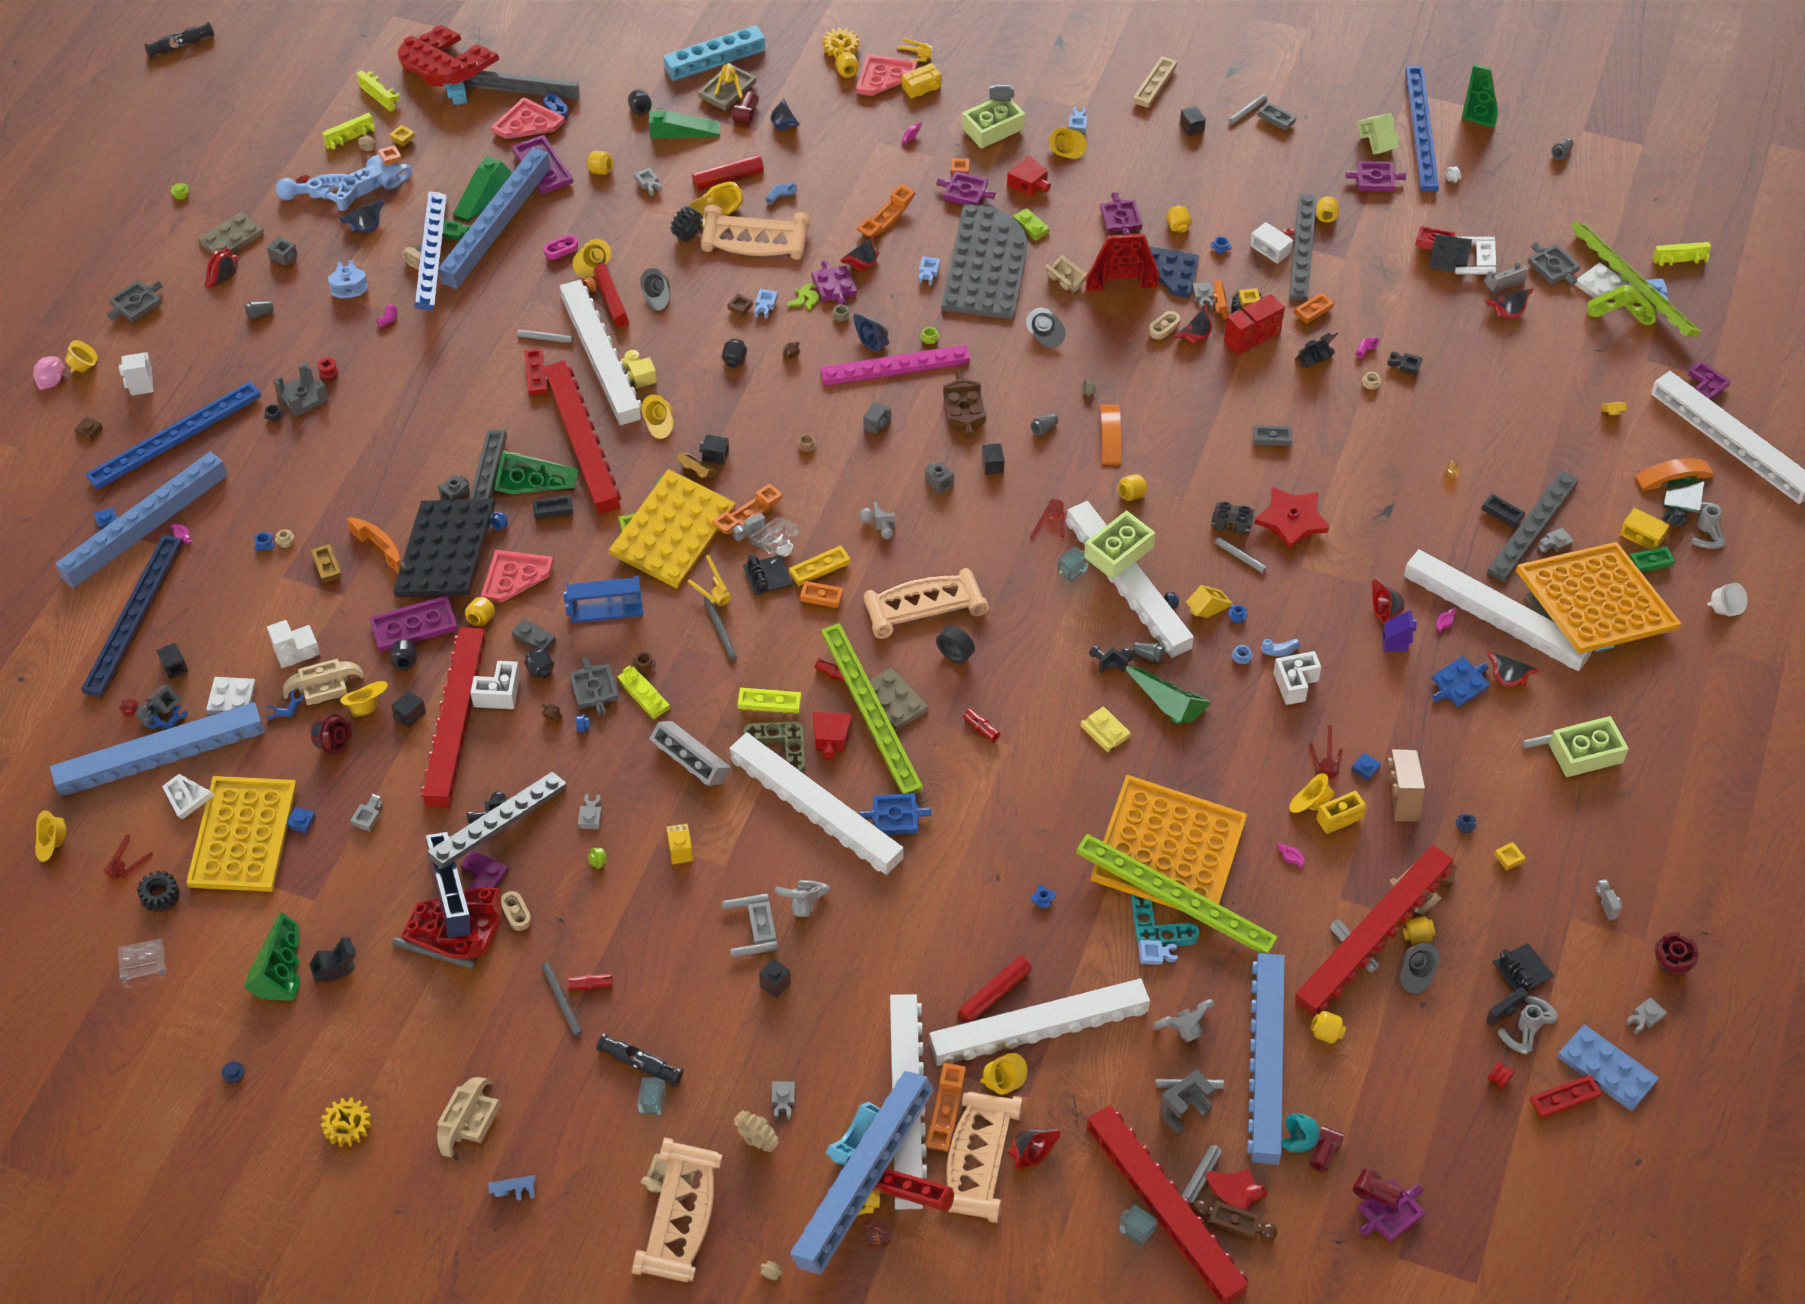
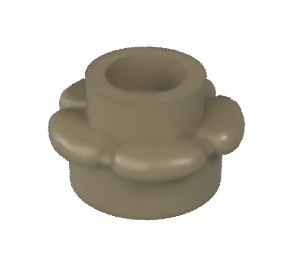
M837 305L832 316L837 321L843 322L850 318V311L846 305Z
M1085 379L1082 386V394L1090 397L1092 394H1095L1097 383H1094L1093 379Z

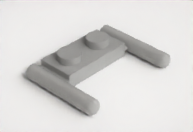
M768 894L722 901L721 906L723 909L748 906L755 945L731 949L730 955L732 957L778 950Z

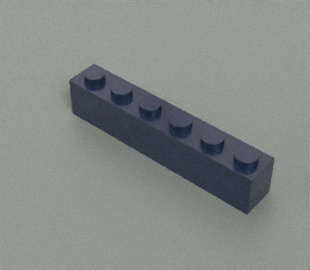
M447 832L426 835L427 852L448 839ZM429 859L448 937L471 934L469 912L455 861L441 869Z

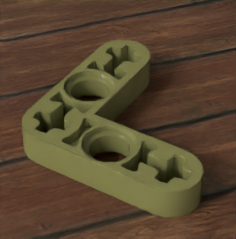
M794 721L749 724L744 728L743 735L746 732L750 735L751 732H755L753 737L762 744L785 743L786 761L794 767L793 759H797L798 768L796 769L802 773L805 772L803 727L800 723ZM771 730H776L779 732V734L776 736H770L768 735V732ZM792 730H796V738L792 739ZM792 746H798L801 748L798 752H792L789 750Z

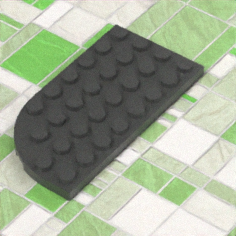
M963 204L941 311L1014 319L1027 253L1025 232L1014 218L991 206Z

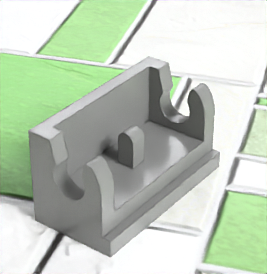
M1521 261L1515 263L1513 269L1496 275H1492L1493 271H1489L1484 282L1494 294L1525 283L1528 268L1527 266L1520 268Z

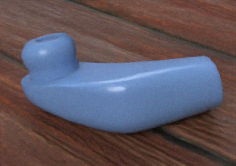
M793 182L775 185L767 195L766 202L772 205L779 197L794 195L797 192V185Z
M1266 639L1262 642L1261 650L1266 655L1286 657L1299 649L1301 645L1297 639L1279 644Z

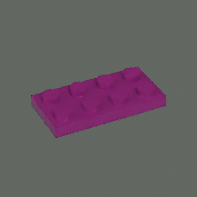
M544 135L512 146V152L520 163L532 147L548 152L551 168L536 186L541 195L574 183L573 177Z
M447 596L369 617L380 652L390 650L392 644L398 640H408L415 643L458 630Z

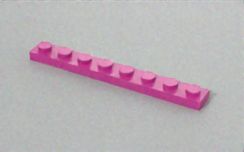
M960 345L820 367L825 386L970 363V356L967 346Z

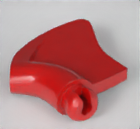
M1248 1168L1236 1173L1208 1171L1205 1176L1210 1188L1222 1203L1245 1211L1249 1210L1251 1203L1260 1200L1268 1194V1191L1265 1190V1185L1260 1184L1257 1186Z

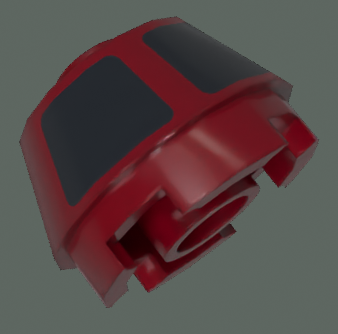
M337 714L319 718L314 722L311 729V740L314 746L330 755L343 753L347 750L345 745L348 738L351 739L352 737L350 723Z
M1671 932L1664 935L1656 943L1654 949L1658 967L1661 971L1671 976H1679L1692 970L1699 958L1698 947L1694 940L1681 936L1680 932Z

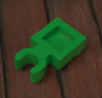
M444 220L442 238L460 241V237H463L472 225L463 227L462 222Z

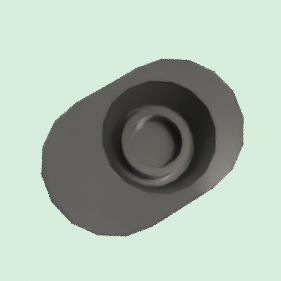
M656 268L646 269L640 279L646 303L652 310H663L670 299V282L660 270Z
M1038 307L1027 315V328L1042 345L1053 348L1062 344L1066 335L1065 327L1049 309Z
M1421 943L1412 946L1405 952L1400 978L1402 986L1409 993L1417 994L1423 992L1431 983L1440 961V953L1434 945Z

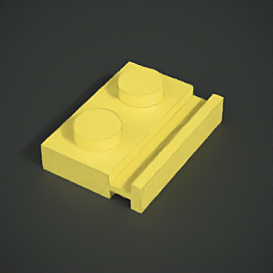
M1104 706L1088 716V719L1085 721H1081V727L1107 752L1130 738L1131 732Z

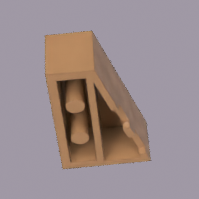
M1392 750L1391 758H1387V770H1390L1389 781L1392 787L1395 821L1420 822L1425 786L1417 750Z

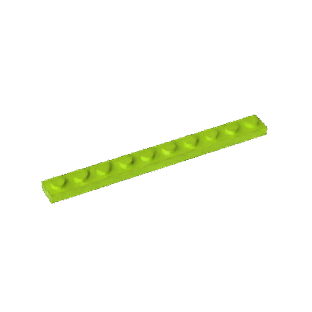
M1576 221L1573 223L1571 228L1576 231L1575 235L1585 240L1589 248L1598 252L1597 255L1601 259L1607 260L1610 263V268L1621 273L1620 277L1623 280L1631 282L1633 287L1639 293H1642L1649 303L1656 306L1655 309L1659 313L1665 314L1668 317V322L1680 328L1679 332L1686 337H1698L1701 331L1587 225Z
M838 623L822 629L821 635L901 794H914L922 791L923 786L841 624Z
M1086 834L1076 850V854L1258 953L1269 954L1278 936L1089 834Z

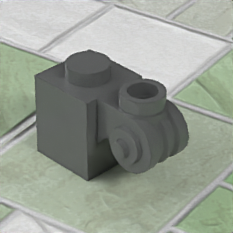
M169 684L159 686L145 699L147 703L138 707L135 716L142 721L141 723L144 726L145 724H152L154 719L147 715L168 713L182 699Z

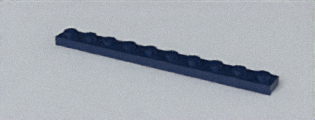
M167 535L161 537L81 688L83 694L103 697L183 544L181 538Z

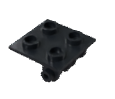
M1436 234L1429 268L1455 272L1456 267H1467L1472 239Z
M1337 332L1332 335L1327 333L1320 338L1321 340L1309 341L1305 344V348L1299 351V355L1294 360L1300 359L1301 367L1308 368L1319 363V361L1321 362L1332 357L1335 351L1329 344L1339 333Z
M1224 501L1217 502L1212 515L1211 526H1214V529L1224 530L1225 522H1227L1226 531H1228L1229 523H1233L1231 532H1234L1235 524H1237L1235 533L1245 535V533L1250 532L1255 509L1245 505L1235 506Z
M750 555L747 564L743 565L754 595L792 585L781 555L759 560L755 555Z
M1528 943L1513 951L1504 949L1499 954L1501 957L1492 961L1515 991L1521 987L1528 991L1554 977V974Z

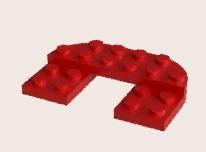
M443 25L435 26L433 30L421 35L420 38L414 36L406 37L398 49V58L403 70L407 74L412 71L423 77L426 84L442 87L444 84L452 83L454 85L461 83L499 60L497 53L480 44L472 46L468 51L459 54L457 58L444 53L443 51L461 41L460 34Z

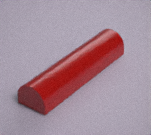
M757 154L692 173V180L698 191L725 182L764 172V165L760 155Z
M602 263L594 268L593 274L614 324L617 327L629 325L627 313L606 264Z
M1019 955L959 1008L957 1018L965 1024L973 1022L1032 971L1028 960L1023 955Z
M886 1168L873 1189L880 1193L947 1212L954 1202L952 1187Z

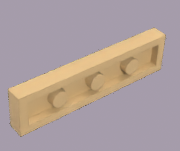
M1161 56L1134 95L1133 103L1149 108L1177 67V61Z

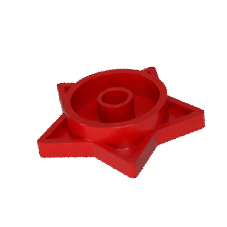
M1272 487L1270 506L1255 518L1256 525L1271 529L1276 536L1283 539L1288 548H1292L1298 541L1307 538L1311 534L1328 533L1330 527L1317 512L1318 492L1293 495Z

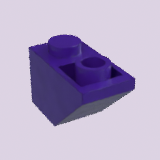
M1407 611L1385 622L1382 633L1384 651H1408L1410 643H1413V631H1416L1417 627L1412 611Z

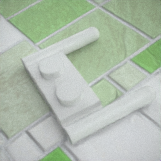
M1461 237L1472 239L1471 244H1476L1477 267H1456L1455 273L1487 275L1489 271H1493L1492 275H1496L1495 237Z

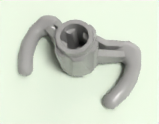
M1701 502L1700 510L1702 512L1698 526L1702 531L1708 532L1714 542L1703 541L1698 538H1693L1691 542L1698 547L1706 549L1722 548L1725 545V539L1720 530L1722 509L1719 505Z
M799 880L797 888L793 890L777 886L774 891L778 895L792 898L791 910H793V915L807 917L810 916V912H813V903L823 894L829 892L831 887L821 882Z
M1533 996L1525 998V1002L1531 1005H1527L1522 1010L1518 1021V1026L1523 1032L1521 1044L1514 1041L1505 1029L1500 1028L1498 1030L1502 1041L1511 1049L1522 1054H1528L1533 1050V1037L1544 1024L1555 1023L1558 1019V1013L1550 1004Z
M1208 999L1197 1005V1009L1193 1012L1186 1009L1176 1013L1178 1018L1167 1016L1154 1022L1153 1029L1160 1030L1165 1026H1169L1178 1030L1181 1038L1185 1039L1186 1042L1202 1036L1201 1031L1203 1030L1199 1021L1206 1010L1213 1007L1215 1003L1212 999Z

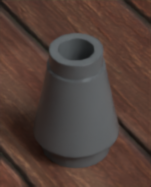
M1567 138L1552 147V156L1557 160L1565 159L1574 145L1573 141Z
M249 301L248 304H245V312L248 319H256L274 311L272 301Z
M1052 413L1035 418L1030 427L1036 436H1043L1059 420L1057 415Z
M1136 642L1133 652L1156 663L1162 661L1165 648L1159 643Z

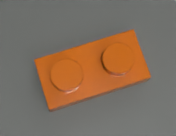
M1220 279L1214 281L1215 289H1212L1214 299L1218 300L1215 303L1217 313H1221L1224 320L1227 319L1230 312L1226 291Z
M1321 292L1295 308L1294 314L1308 324L1334 308V302Z
M805 581L800 601L839 608L844 591L840 587Z

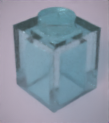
M1074 546L1058 558L1057 571L1070 582L1088 570L1089 561L1084 558V551Z
M657 1077L642 1078L637 1101L640 1113L662 1114L666 1094L665 1080Z
M1134 1204L1130 1210L1125 1209L1119 1218V1221H1121L1119 1231L1140 1246H1143L1156 1230L1157 1219Z

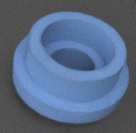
M1239 645L1233 650L1232 658L1238 664H1247L1252 660V651L1246 645Z

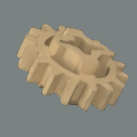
M742 1110L734 1119V1125L738 1127L739 1134L743 1136L745 1142L750 1146L753 1145L758 1149L762 1148L765 1152H771L778 1145L779 1138L775 1136L774 1129L762 1116L751 1115L749 1111L745 1112Z

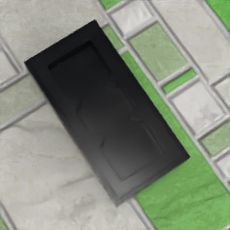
M1494 494L1485 501L1481 508L1484 512L1512 528H1515L1526 514V512Z
M571 495L532 501L535 520L574 514Z
M1521 987L1491 1008L1487 1016V1023L1492 1027L1504 1017H1511L1518 1007L1524 1003L1528 992Z

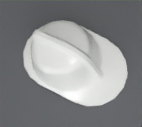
M1739 583L1727 584L1713 591L1711 601L1707 605L1712 606L1714 611L1720 615H1739L1747 607V594Z

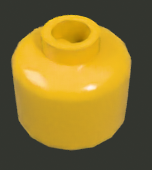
M844 52L837 57L835 65L841 76L850 78L857 74L859 63L852 53Z
M593 151L587 158L586 164L591 173L605 175L612 170L614 161L607 152Z
M1326 196L1317 202L1316 216L1321 222L1331 223L1338 218L1339 203L1335 198Z
M1176 205L1168 210L1166 220L1170 229L1174 232L1179 231V233L1186 232L1192 224V218L1188 209L1184 206Z
M1137 474L1122 478L1118 485V493L1126 501L1141 499L1147 491L1146 481Z
M483 597L475 598L465 610L468 622L478 627L485 626L495 614V608L491 601Z
M1426 916L1411 918L1406 923L1407 928H1402L1405 940H1410L1413 946L1421 943H1432L1433 937L1436 936L1432 919L1428 920Z
M1322 1011L1314 1016L1310 1029L1313 1031L1315 1038L1333 1044L1338 1038H1343L1346 1027L1343 1026V1019L1340 1016Z

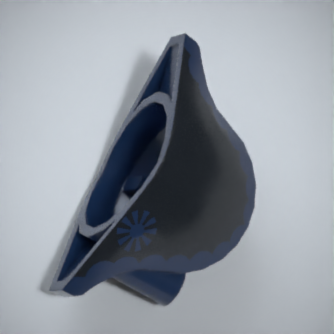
M782 98L772 111L770 116L771 122L778 130L799 126L800 123L794 117L785 99Z
M380 200L370 203L339 219L342 223L349 224L353 233L358 231L362 233L372 232L380 223V211L384 201Z
M855 313L852 318L858 337L864 346L878 353L882 346L889 344V339L887 338L888 330L884 324L874 318Z

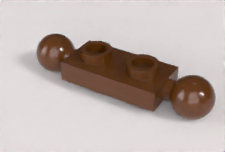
M1203 1199L1196 1200L1192 1205V1211L1196 1216L1201 1218L1210 1217L1208 1225L1251 1240L1254 1239L1255 1233H1258L1264 1241L1268 1242L1273 1241L1277 1237L1278 1231L1276 1226L1269 1222L1262 1225L1259 1224L1261 1216L1219 1201H1216L1214 1208L1210 1207L1209 1203Z

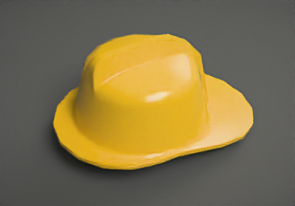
M1065 127L1054 129L1050 138L1047 139L1054 153L1070 159L1082 157L1087 149V141L1082 133Z
M592 239L587 242L573 259V269L576 274L582 278L594 277V268L602 263L607 265L611 259L609 245L601 239Z
M73 340L68 347L65 362L71 367V373L75 370L84 373L91 366L95 365L98 356L88 344Z
M659 395L647 396L642 403L641 410L647 427L655 438H666L670 435L674 424L672 407Z
M385 681L374 682L344 695L340 701L342 704L348 705L353 717L367 715L376 709L378 695L387 689L388 683Z
M1323 773L1315 776L1292 799L1289 807L1290 811L1298 813L1307 808L1318 810L1319 806L1328 803L1335 793L1328 785V776Z
M46 810L40 812L36 821L35 852L39 861H47L52 856L54 848L59 847L66 837L64 819L54 817L51 812Z
M1010 1053L997 1058L985 1066L983 1078L980 1079V1082L985 1083L988 1089L1000 1095L1020 1088L1026 1081L1028 1073L1026 1062L1021 1055L1016 1053Z

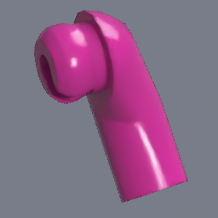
M387 305L385 307V315L376 320L380 328L396 320L397 308L395 305Z
M1373 336L1361 340L1356 356L1363 358L1366 351L1375 349L1379 345V339Z

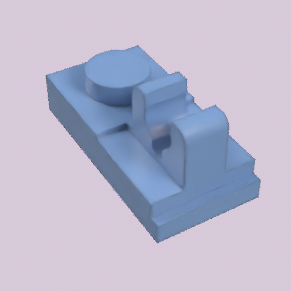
M532 1175L489 1182V1194L495 1193V1197L509 1195V1190L515 1189L517 1200H521V1192L525 1187L530 1192V1198H534V1182L536 1177Z

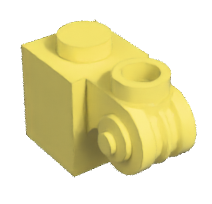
M630 350L625 353L623 359H620L624 370H628L626 373L629 376L630 383L633 382L635 389L657 383L656 370L650 357L640 360L639 353L635 350Z

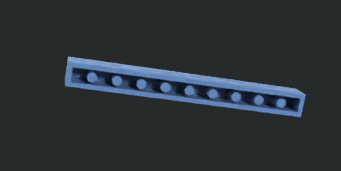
M532 147L438 268L443 284L456 289L459 288L551 168L548 152Z
M211 451L56 562L60 577L72 588H75L224 479L227 473L223 461Z
M253 702L50 766L57 792L62 797L93 788L100 784L113 782L116 779L131 776L138 772L154 769L157 766L173 763L189 756H195L198 753L214 750L230 743H236L249 737H255L265 732L256 704Z
M1258 953L1257 961L1252 962V974L1255 975V980H1252L1251 993L1255 994V1000H1251V1013H1255L1254 1019H1251L1250 1032L1254 1033V1039H1250V1052H1254L1253 1059L1250 1058L1249 1072H1253V1079H1249V1092H1253V1098L1249 1099L1248 1112L1252 1113V1119L1248 1120V1133H1252V1139L1248 1140L1247 1153L1251 1154L1252 1163L1279 1165L1282 1127L1284 955Z
M904 1071L900 1079L897 1080L892 1092L885 1099L882 1108L875 1115L867 1132L863 1134L862 1140L852 1152L845 1167L840 1171L838 1178L829 1189L821 1205L817 1208L810 1223L805 1227L800 1239L793 1246L790 1255L798 1268L819 1275L822 1274L934 1092L927 1076Z

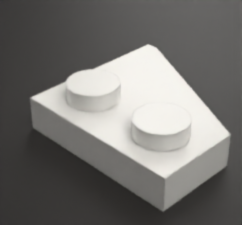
M180 774L162 786L177 816L182 820L215 796L210 790Z

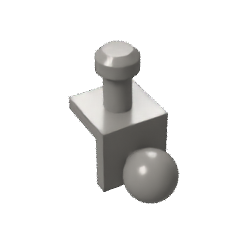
M877 502L873 503L874 512L869 508L861 510L859 514L861 521L869 523L874 518L876 530L883 529L881 531L883 538L889 539L893 536L891 528H895V513H886L879 509Z

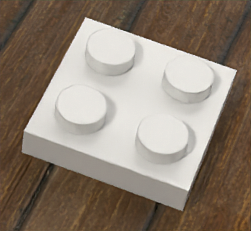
M1599 262L1580 276L1575 285L1593 298H1597L1622 285H1627L1628 282Z
M215 677L206 709L207 714L215 715L252 703L256 680Z

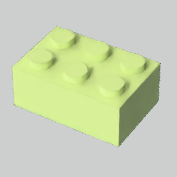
M1012 99L1011 102H994V100H990L962 113V129L981 149L1024 130L1025 113Z
M1126 510L1085 542L1084 558L1113 580L1154 548L1155 532Z
M1611 716L1554 730L1549 743L1566 778L1624 763L1629 749Z

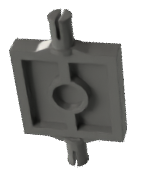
M1537 242L1531 245V248L1537 253L1529 257L1528 264L1551 285L1563 279H1566L1572 286L1577 283V279L1572 274L1579 271L1580 265L1560 246L1555 244L1548 248H1542Z
M137 280L109 298L110 305L115 308V310L107 314L109 319L113 320L122 315L133 323L162 304L161 298L155 294L156 291L163 288L162 284L157 281L155 284L147 286Z
M583 657L584 668L569 673L578 708L580 710L596 706L597 714L602 716V711V714L605 715L604 704L619 700L609 664L592 666L590 657H586V659Z

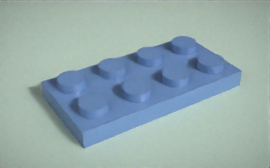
M1585 1024L1557 1056V1058L1582 1076L1591 1075L1601 1090L1630 1111L1637 1107L1659 1079L1655 1074Z

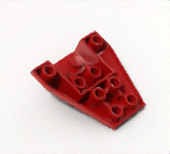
M1145 234L1108 236L1086 276V292L1104 291L1105 280L1138 278L1140 288L1158 287L1159 271Z
M476 888L463 892L469 912L471 933L469 935L448 937L439 898H434L416 903L401 934V938L448 958L472 959L486 956L501 923L500 888Z

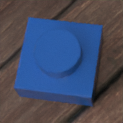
M113 507L94 512L99 531L117 519Z
M1363 753L1352 765L1351 770L1369 781L1380 769L1381 763L1368 754Z
M295 807L288 819V828L307 834L316 818L315 812Z

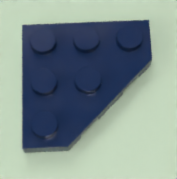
M1150 247L1159 271V282L1166 285L1171 295L1190 298L1200 255Z

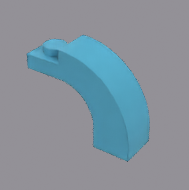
M869 1102L860 1105L846 1134L838 1142L829 1145L826 1154L831 1156L832 1161L840 1165H846L852 1152L862 1140L863 1134L867 1132L875 1115L880 1111L879 1107Z

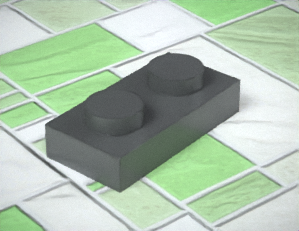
M1269 102L1258 110V117L1284 131H1287L1296 122V116Z
M1254 425L1253 444L1292 446V427Z
M525 618L511 631L514 638L533 649L539 648L547 651L556 642L554 635Z

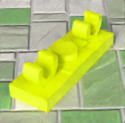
M361 70L357 73L359 86L389 111L396 109L394 102L400 100L399 93L395 94L393 88L388 91L385 90L384 86L379 83V77H374L372 71L365 74Z
M367 113L322 132L324 144L327 149H336V145L341 144L343 146L344 142L354 139L359 135L363 134L366 136L367 132L371 130L374 133L375 127L371 114Z
M1709 242L1656 246L1652 260L1654 263H1659L1660 266H1663L1665 262H1669V265L1672 266L1673 262H1686L1694 260L1698 264L1699 260L1703 259L1705 263H1708L1711 245Z
M629 665L623 669L621 675L617 676V681L653 719L670 709V705L634 666L631 668Z
M740 688L738 708L742 710L752 709L753 711L783 712L785 714L786 712L797 714L800 711L802 696L801 692Z

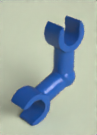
M292 690L288 708H276L269 705L266 708L274 709L275 714L266 717L269 719H274L277 716L293 717L298 703L304 699V693H302L301 698L295 699L294 693L296 690Z
M177 705L172 709V716L168 721L160 720L156 715H147L154 719V723L152 725L145 724V726L148 728L158 727L165 730L173 728L179 719L187 716L188 711H183L179 715L178 710L181 708V705Z

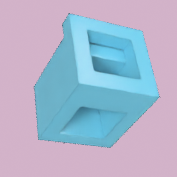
M463 82L454 85L452 83L446 84L448 98H452L453 105L467 103Z

